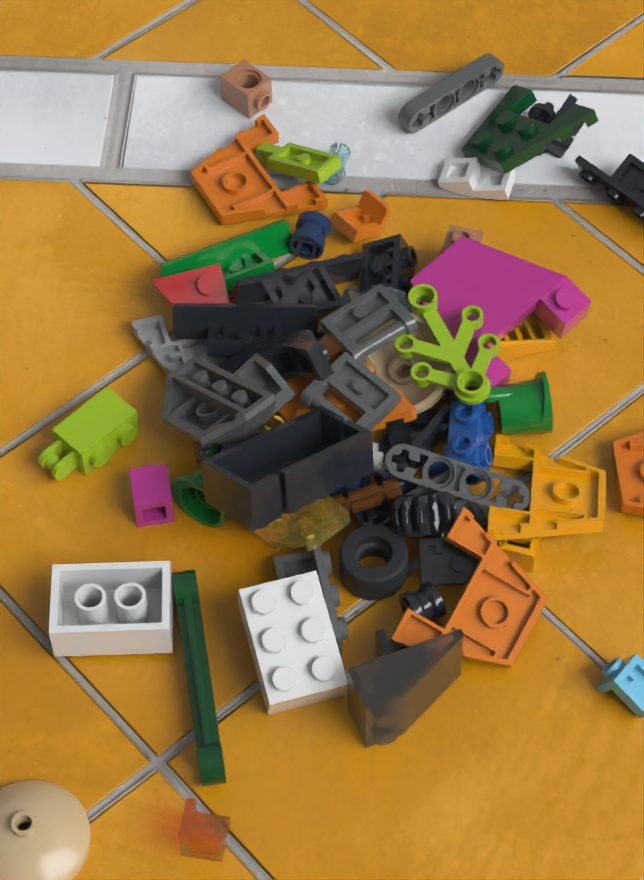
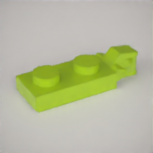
M264 142L255 148L263 168L283 173L286 176L308 180L312 183L320 184L325 182L332 174L342 168L338 155L290 142L283 147Z

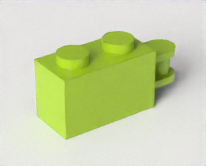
M108 386L52 429L54 443L41 453L38 458V465L43 469L49 468L52 471V477L57 481L64 479L76 468L85 476L88 475L95 468L102 467L109 460L110 456L121 447L127 446L135 440L137 434L140 433L137 410Z

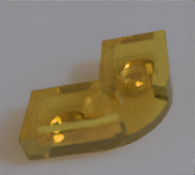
M328 495L302 507L296 513L282 514V518L270 523L265 528L255 531L250 528L248 529L275 551L279 552L281 547L300 548L307 546V550L311 551L343 529L351 520L349 512Z

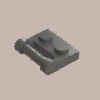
M382 284L377 285L320 320L323 331L344 353H349L361 364L366 362L367 356L404 333L410 335L418 330V324L413 315ZM390 320H396V322L387 326L386 328L374 334L373 336L361 342L360 344L356 343V341L368 335L369 333L381 327L382 325L386 324Z
M347 352L330 365L334 374L324 381L314 380L300 396V402L311 409L323 406L344 417V422L350 420L370 431L401 403V395ZM328 390L332 391L362 417L355 422L326 399L323 394Z

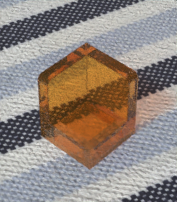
M186 798L178 833L181 855L223 862L231 825L230 817L197 812L196 800Z

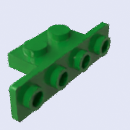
M280 219L162 263L158 267L161 278L220 263L227 293L230 295L233 293L237 280L249 275L256 276L274 272L275 266L272 259L292 252L290 248L292 236L289 223L285 219Z

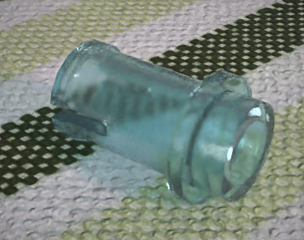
M337 143L332 144L329 149V153L340 157L342 168L324 182L328 185H336L345 178L344 168L351 155V150L343 143H340L337 152Z

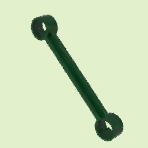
M192 569L172 572L202 787L226 783L225 767L196 571Z

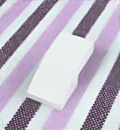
M478 157L449 158L444 163L438 185L442 189L465 196L508 200L516 173L514 169L504 174L488 167H481Z

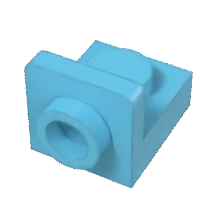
M637 653L622 660L616 657L602 670L601 674L604 678L596 688L601 693L613 690L639 718L644 717V660Z

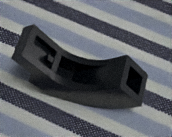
M295 330L270 337L242 350L218 365V367L233 374L257 353L272 364L284 381L298 377L324 381L334 374L328 362L330 360L328 351L316 340L311 330Z

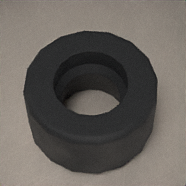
M380 524L358 527L345 536L339 548V576L344 587L354 596L365 600H382L393 596L399 591L408 576V547L402 536L392 528ZM369 556H377L385 559L388 563L380 568H368L361 565L359 561Z

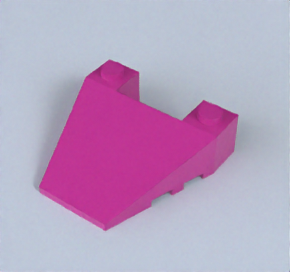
M464 236L459 238L410 280L412 288L418 284H429L436 289L438 294V307L436 310L454 340L462 323L461 313L463 309L467 306L475 305L483 310V326L475 330L464 357L470 368L478 354V339L483 334L492 333L501 340L534 312L561 339L586 317L592 302L567 276ZM420 302L419 304H420V305H427V304H429V303H427V302ZM470 315L467 317V319L470 321L477 320L478 317L475 315ZM492 343L483 345L486 349H491L494 346ZM496 356L491 359L485 375L489 378L491 386L499 387L508 384L512 370ZM469 386L466 388V390L474 391L478 389L475 386Z

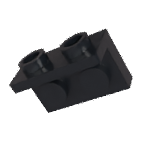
M401 234L363 244L362 254L365 257V261L361 269L359 296L382 284L406 309L409 308L408 294L412 289L410 280L414 277V267L418 264V257L414 247L409 246Z
M445 403L439 411L430 407L417 414V419L404 423L403 418L396 420L378 442V451L384 453L383 462H385V455L388 450L398 444H408L434 452V447L440 440L444 442L448 438L451 406ZM402 450L400 455L393 454L391 461L397 463L404 460L411 468L417 469L419 466H423L428 457L420 454V462H416L408 458V451Z
M448 532L425 535V539H419L417 542L421 584L427 581L431 582L434 586L467 584L479 560L445 541L444 539Z

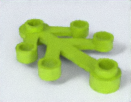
M429 284L414 286L408 294L409 308L415 315L424 318L438 345L417 340L411 334H403L395 340V352L402 359H410L416 355L448 364L455 374L432 369L431 365L426 362H418L411 368L412 383L419 388H425L430 384L451 389L460 402L468 405H476L485 401L491 391L490 380L485 374L491 359L495 358L500 352L498 336L492 333L480 336L478 339V354L471 368L464 358L475 330L483 326V310L475 305H470L463 309L461 313L462 323L454 340L436 310L438 307L436 289ZM420 302L429 303L427 305H418ZM470 315H475L478 317V319L470 321L467 319V317ZM486 343H492L495 345V347H493L492 349H486L483 347V345ZM403 344L412 345L409 349L400 348ZM419 372H426L428 374L424 378L416 376ZM469 386H475L478 388L474 391L466 390V388Z

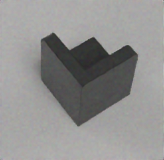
M257 353L233 373L274 394L276 403L271 417L296 395L272 364Z

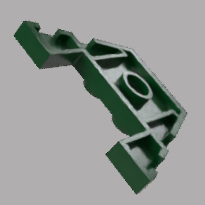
M514 85L461 150L465 158L478 157L480 165L506 174L544 153L541 147L553 140L563 142L573 136L572 129L583 123L590 127L599 120L594 109L578 104L571 106L551 124L522 116L520 114L537 100L532 90Z

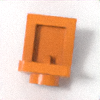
M365 190L358 206L335 211L330 222L341 232L344 238L352 242L377 237L382 233L390 214L391 206L372 190Z

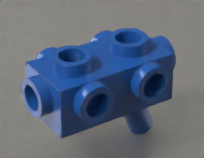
M460 401L451 402L448 443L443 445V456L489 470V466L492 464V452L489 442L491 441V434L494 433V419L492 413L487 412L485 409L486 402L476 405H468ZM437 461L430 465L428 474L431 478L449 470V467L445 463ZM473 473L465 481L467 485H476L480 482H485V479L482 475Z

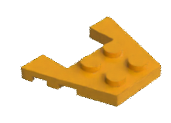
M496 434L492 466L531 471L529 511L490 506L486 533L489 532L498 541L603 532L606 501L605 470L562 455L559 460L540 454L539 447L527 443L525 448L509 443L510 437Z

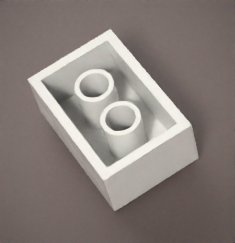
M171 562L52 564L49 637L54 657L173 653L174 585Z
M317 571L239 589L238 606L267 714L270 715L344 696L349 684Z

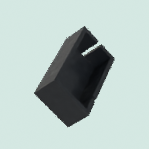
M323 406L315 408L201 461L205 502L253 531L265 528L270 523L282 518V514L295 513L300 508L318 499L325 498L330 493L346 485L353 484L373 473L372 431L350 420L344 422V417Z

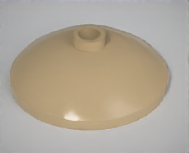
M411 313L418 324V330L411 333V335L417 340L438 345L424 318ZM390 320L386 324L382 325L381 327L377 328L368 335L356 341V343L360 344L361 342L370 338L371 336L383 330L387 326L396 322V320ZM395 340L368 356L376 367V376L394 390L398 388L416 408L417 414L433 406L448 388L430 384L425 388H419L412 383L411 374L406 378H401V373L406 369L411 370L412 366L418 362H426L431 365L432 369L454 374L451 366L445 363L416 355L410 359L398 357L395 352ZM403 344L400 346V348L402 349H409L412 347V345L410 344ZM426 372L416 374L419 378H424L428 375Z
M19 781L0 788V880H72L83 867L91 845L89 819L79 800L65 788L47 781ZM24 822L32 824L27 830H18V826Z

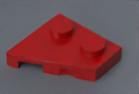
M220 263L152 280L154 287L161 292L172 306L175 303L230 304Z

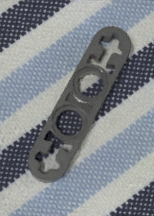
M491 53L482 55L408 101L399 112L398 122L411 133L422 130L496 83L503 74L504 64Z
M408 444L394 445L385 455L386 469L397 478L441 492H448L453 496L487 507L495 506L524 510L529 503V490L523 482ZM402 450L408 451V458L416 462H420V454L427 456L428 458L422 466L421 479L413 477L417 469L411 467H404L402 472H398L396 470L397 464L391 461L393 454L400 455ZM437 461L445 463L450 471L447 481L441 484L433 483L428 477L430 465ZM473 473L482 475L486 481L484 492L477 496L470 495L464 486L466 478ZM493 478L500 480L497 488L510 490L512 485L517 486V493L522 495L521 502H513L512 506L508 507L506 506L507 499L494 495L493 503L487 501L493 490Z

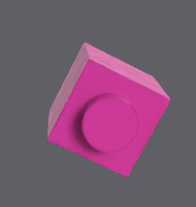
M167 464L144 465L140 468L129 469L137 527L175 522Z

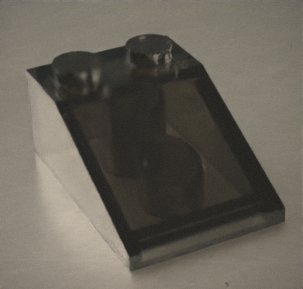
M461 629L347 669V708L365 748L375 744L379 746L387 745L395 741L398 736L403 735L461 675L464 634Z

